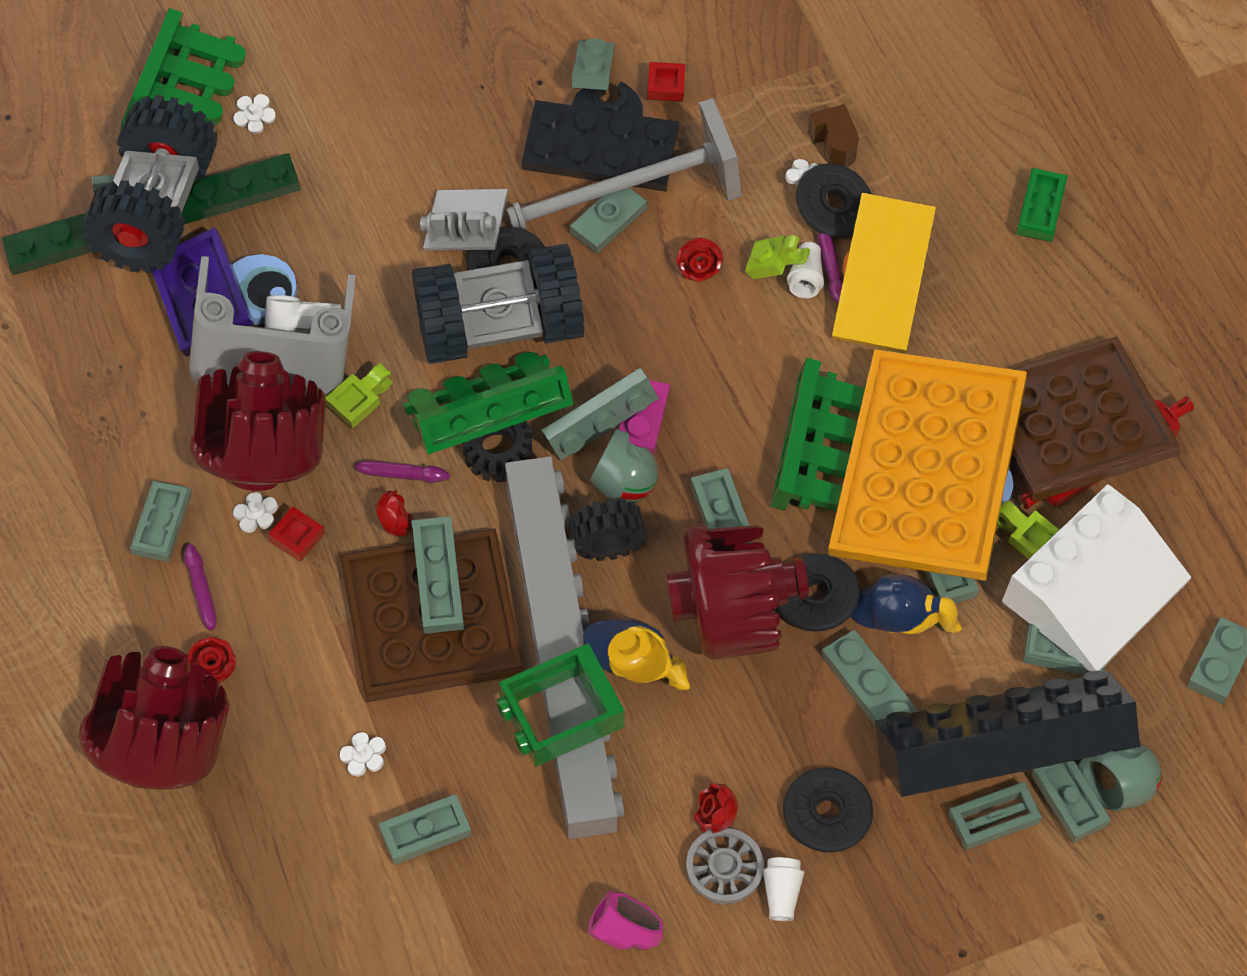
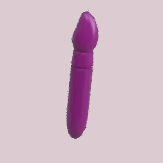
M818 232L817 241L821 248V257L830 284L829 292L831 298L839 304L843 281L833 241L829 235Z
M364 460L355 465L357 471L370 476L423 480L426 483L441 482L450 478V474L446 470L429 465L422 467L375 460Z
M189 544L185 549L184 562L190 572L199 614L204 626L208 630H214L217 618L208 581L203 569L204 562L195 546Z

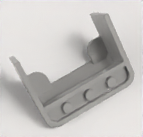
M201 256L189 361V375L196 385H198V380L201 376L210 374L212 379L213 373L219 369H225L227 384L229 385L232 369L238 366L244 354L253 351H265L278 355L284 370L289 373L291 387L294 375L298 374L306 379V387L308 381L312 380L318 386V390L320 388L326 397L343 382L356 275L348 274L343 309L324 308L318 311L312 319L310 334L233 325L234 309L231 302L223 295L207 293L209 257Z

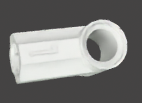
M284 295L267 296L264 328L310 334L312 319L318 311L324 308L341 309V304L304 302L297 297Z

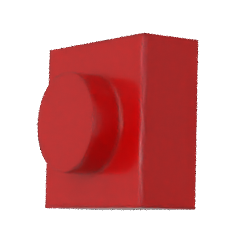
M649 62L647 100L683 102L686 64Z
M292 506L270 531L268 537L270 543L301 562L325 532L324 526Z

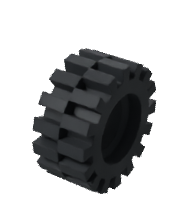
M527 421L463 443V457L465 456L467 467L472 466V473L476 476L482 472L483 480L490 481L491 475H496V482H503L505 463L532 459V431L530 426L527 427ZM493 435L506 436L513 443L510 450L500 454L487 452L482 444L486 438Z
M606 499L604 504L596 501L593 502V507L585 505L581 508L582 512L576 511L573 514L574 518H571L576 552L581 557L586 556L588 560H592L597 557V561H604L605 557H610L611 560L618 559L617 555L628 556L630 555L629 550L636 552L640 549L639 545L645 544L646 534L641 509L633 501L626 503V499H619L617 503H614L613 499Z

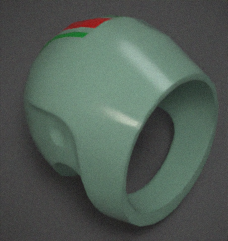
M616 429L590 482L604 496L613 499L616 503L619 499H626V503L630 501L637 503L649 496L654 490L658 480V464L654 455L647 447L634 446L629 441L628 432Z
M1141 743L1140 747L1117 752L1111 751L1103 755L1084 758L1079 764L1080 771L1102 806L1111 811L1135 808L1149 802L1157 793L1162 781V771L1158 757L1150 748ZM1094 761L1103 764L1112 772L1117 781L1114 789L1108 790L1099 784L1093 772Z

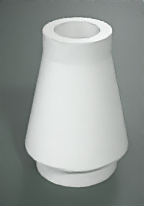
M805 242L799 246V249L808 247L811 250L805 264H793L787 276V284L790 291L800 298H812L824 286L820 257L821 248L813 242Z
M783 857L768 859L767 868L763 869L769 906V919L775 921L794 920V911L805 873L801 870L800 860Z

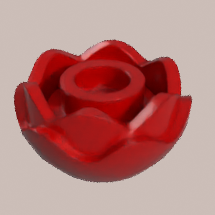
M696 237L686 241L679 249L676 257V264L682 275L686 279H692L697 282L704 281L717 274L720 265L723 263V253L720 247L714 241L704 237Z
M397 490L384 492L378 499L375 509L385 531L389 535L403 537L413 530V517L406 511L404 507L405 500L401 495L397 494Z
M215 637L200 639L191 646L187 654L190 664L195 663L205 670V684L209 675H213L219 681V684L224 682L232 675L236 666V655L229 643L224 639H217ZM210 660L215 661L213 665L207 664Z
M710 783L709 788L701 791L698 796L699 808L694 814V819L700 825V829L703 832L712 831L714 834L729 828L734 822L738 811V801L734 792L726 784Z

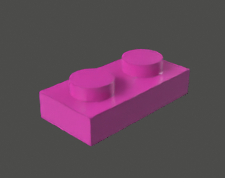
M649 380L659 399L648 405L643 411L637 412L621 422L619 430L628 432L629 441L634 446L647 447L654 455L670 393V384Z

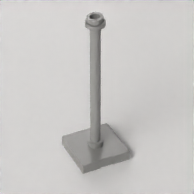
M711 98L699 102L704 137L701 149L521 208L518 202L513 203L512 207L506 208L511 226L526 229L525 222L706 162L708 165L713 164L728 201L742 197L738 158L714 99Z

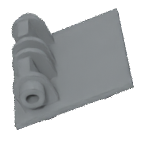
M508 189L437 190L432 213L422 216L420 220L421 230L427 231L423 249L495 250L509 192Z

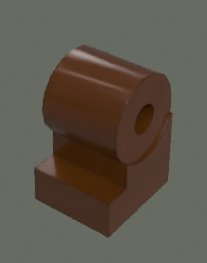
M845 104L811 113L808 133L813 144L823 141L827 162L845 167L852 165L857 156L859 137Z

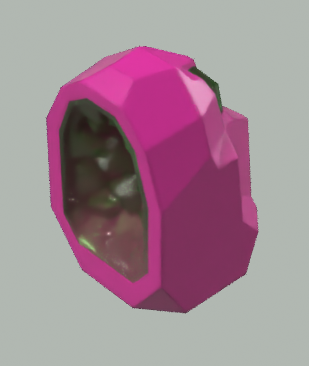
M608 891L596 906L589 921L587 933L594 939L605 942L619 950L629 948L647 950L657 947L662 940L663 922L645 904L625 893Z

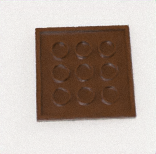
M1117 336L1012 369L1026 371L1027 381L1011 458L1034 502L1180 455L1181 447Z
M496 528L454 535L464 630L424 634L414 542L340 555L366 703L508 678L525 671Z

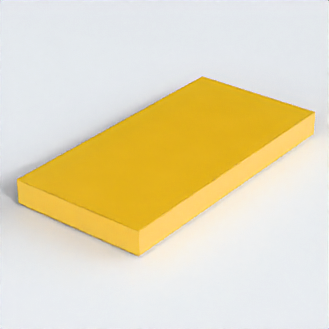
M862 193L832 339L906 354L936 207Z

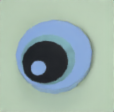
M264 254L246 256L232 265L255 325L265 324L267 296L284 295L297 297L295 274L287 263L277 257Z

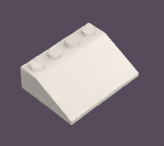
M1107 484L1012 575L1002 602L1028 623L1034 624L1040 629L1039 632L1068 655L1076 658L1087 670L1101 671L1190 581L1191 576L1140 508Z

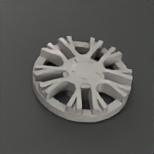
M727 828L722 832L714 834L712 831L703 833L693 842L687 854L686 872L691 887L698 895L700 894L712 901L713 904L719 903L724 905V903H732L733 905L737 902H743V899L749 897L757 890L763 877L764 859L759 846L750 836L736 829ZM729 837L728 847L719 849L715 838ZM738 840H740L744 844L737 853L733 848ZM703 843H706L713 851L711 855L701 846ZM752 851L756 862L743 863L741 857ZM694 855L705 859L708 864L705 866H693ZM741 870L756 873V876L743 874ZM706 872L709 873V876L704 877L700 880L696 878V876H699ZM737 880L743 881L748 887L739 892L734 882ZM715 882L718 884L716 893L705 888L708 883ZM723 884H730V895H724Z

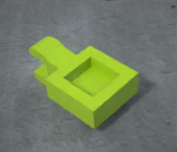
M794 235L755 241L745 272L753 280L782 275L786 265L805 264L811 250L808 247L797 248L800 238Z
M379 363L362 380L351 374L325 397L326 405L353 429L380 405V399L377 395L384 393L393 384L388 378L391 372Z
M1008 500L1001 506L997 526L1006 532L1013 533L1008 543L1028 559L1059 531L1057 527L1036 510L1029 517H1026Z

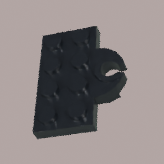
M620 82L618 85V96L620 99L613 103H608L601 99L606 94V90L582 88L575 95L571 105L535 100L522 158V170L600 182L673 158L679 122L643 116V104L637 92L623 82ZM670 174L633 187L667 192Z

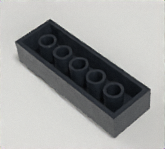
M1090 671L1081 678L1071 680L1051 679L1046 681L1044 685L1033 688L1013 687L1007 689L1004 694L990 697L975 695L968 697L965 702L951 705L936 703L928 706L926 710L913 713L904 711L893 712L884 719L875 720L880 766L901 797L1103 755L1111 751L1117 752L1140 747L1136 701L1110 672Z

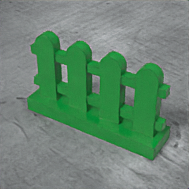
M169 8L121 121V129L132 105L136 101L141 102L142 98L147 96L153 101L155 95H163L165 101H169L171 97L178 98V104L183 106L188 102L194 105L192 111L197 113L201 110L206 114L205 122L212 121L214 125L218 124L222 120L223 107L220 103L213 101L212 98L214 94L228 96L233 92L234 78L231 74L224 72L225 66L232 68L241 67L245 63V49L235 43V37L227 35L224 40L200 32L199 25L192 23L190 28L182 26L183 12ZM174 49L180 50L178 56L172 55ZM192 54L216 63L214 68L190 61L188 58ZM162 77L168 79L166 85L160 83L161 80H162ZM180 82L204 90L201 97L176 87Z
M525 352L515 358L516 365L505 369L499 364H490L480 369V377L467 381L465 377L455 376L447 379L443 383V390L434 393L425 388L413 390L407 396L408 402L402 403L406 415L415 414V419H413L417 432L419 431L423 448L429 455L574 405L565 369L561 365L548 369L550 361L546 354L539 357L535 352ZM521 376L523 377V378H521V379L512 381V379H515V378H518V377H521ZM487 389L486 391L476 394L477 391ZM451 401V403H448V404H445V405H442V406L439 405V404H442V403Z
M806 358L797 376L770 507L785 511L791 499L799 501L798 508L808 510L810 504L837 511L843 486L816 479L817 471L845 478L850 453L824 446L823 440L824 438L851 445L852 448L867 383L865 382L864 386L860 387L836 380V373L829 371L826 377L819 375L821 361ZM813 400L820 402L819 409L812 408ZM833 405L858 412L857 419L830 413V406ZM806 433L813 434L812 442L805 440ZM799 466L806 467L805 475L798 474Z

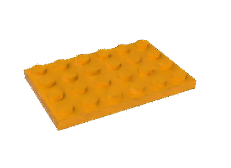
M874 349L829 543V556L986 581L1027 381V372Z

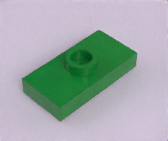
M1031 168L1016 234L1053 242L1068 175Z

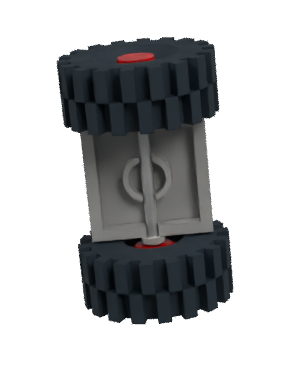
M155 95L152 101L147 96L143 97L141 102L136 101L132 105L117 140V146H120L118 152L123 158L112 182L107 183L106 187L101 186L98 188L82 224V232H85L83 235L85 242H92L90 249L94 253L100 251L102 253V260L108 262L111 259L116 262L115 267L123 269V266L126 265L130 267L131 272L138 273L139 269L143 268L146 273H151L155 267L160 271L165 268L166 264L169 265L184 231L185 220L184 217L180 216L195 180L205 176L217 145L218 135L217 132H213L215 126L212 121H204L206 114L201 110L195 113L192 111L194 105L186 102L185 106L178 104L179 99L175 97L165 101L163 95Z
M568 244L530 249L528 252L529 260L463 272L454 273L450 263L412 270L417 314L428 363L434 364L467 358V350L542 336L545 344L584 337V315L582 312L580 287L577 281L574 259Z

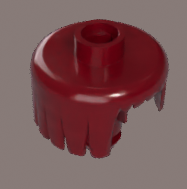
M265 351L248 352L243 355L238 366L232 369L229 385L227 384L225 369L216 370L212 375V379L210 374H206L198 380L194 428L190 440L191 456L195 463L206 472L229 480L234 486L249 491L270 490L279 483L302 478L313 472L322 459L326 410L325 394L320 388L318 390V386L312 380L308 381L306 387V379L298 374L294 375L291 387L289 373L284 370L278 355Z
M704 524L691 526L684 534V548L688 571L667 574L674 622L695 619L702 654L711 660L775 651L781 644L779 639L782 636L781 630H776V627L780 624V615L774 613L773 609L780 605L788 604V598L798 597L800 602L809 596L804 559L792 555V561L782 562L781 556L771 558L768 549H765L763 543L749 542L763 536L764 529L758 525L708 529Z
M158 646L152 648L143 658L142 667H140V652L127 653L122 664L121 655L110 656L105 662L92 708L84 717L79 728V744L87 760L105 775L142 789H180L196 784L204 779L212 771L216 763L230 704L227 699V692L223 686L219 687V681L213 675H209L205 684V670L195 663L190 664L187 655L173 647Z

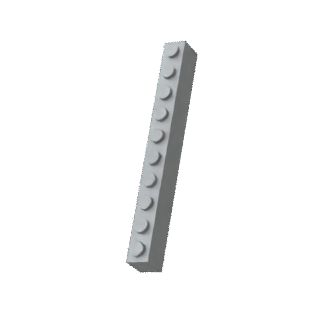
M551 456L505 463L506 487L538 665L582 646L583 634L587 627L590 626L587 609H579L578 597H583L580 573L573 574L571 566L572 562H577L574 538L567 539L565 528L571 527L569 509L567 504L560 505L558 495L564 493L561 470L554 471ZM578 675L542 691L550 737L599 716ZM610 734L554 759L568 840L617 832L618 817L624 816L621 792L613 793L611 779H617L614 754L606 755L604 742L610 741Z

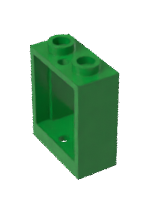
M589 643L499 682L500 698L495 700L498 711L504 722L511 720L517 731L513 734L520 754L523 757L529 755L535 767L624 728L625 710ZM578 675L600 716L538 742L518 701Z

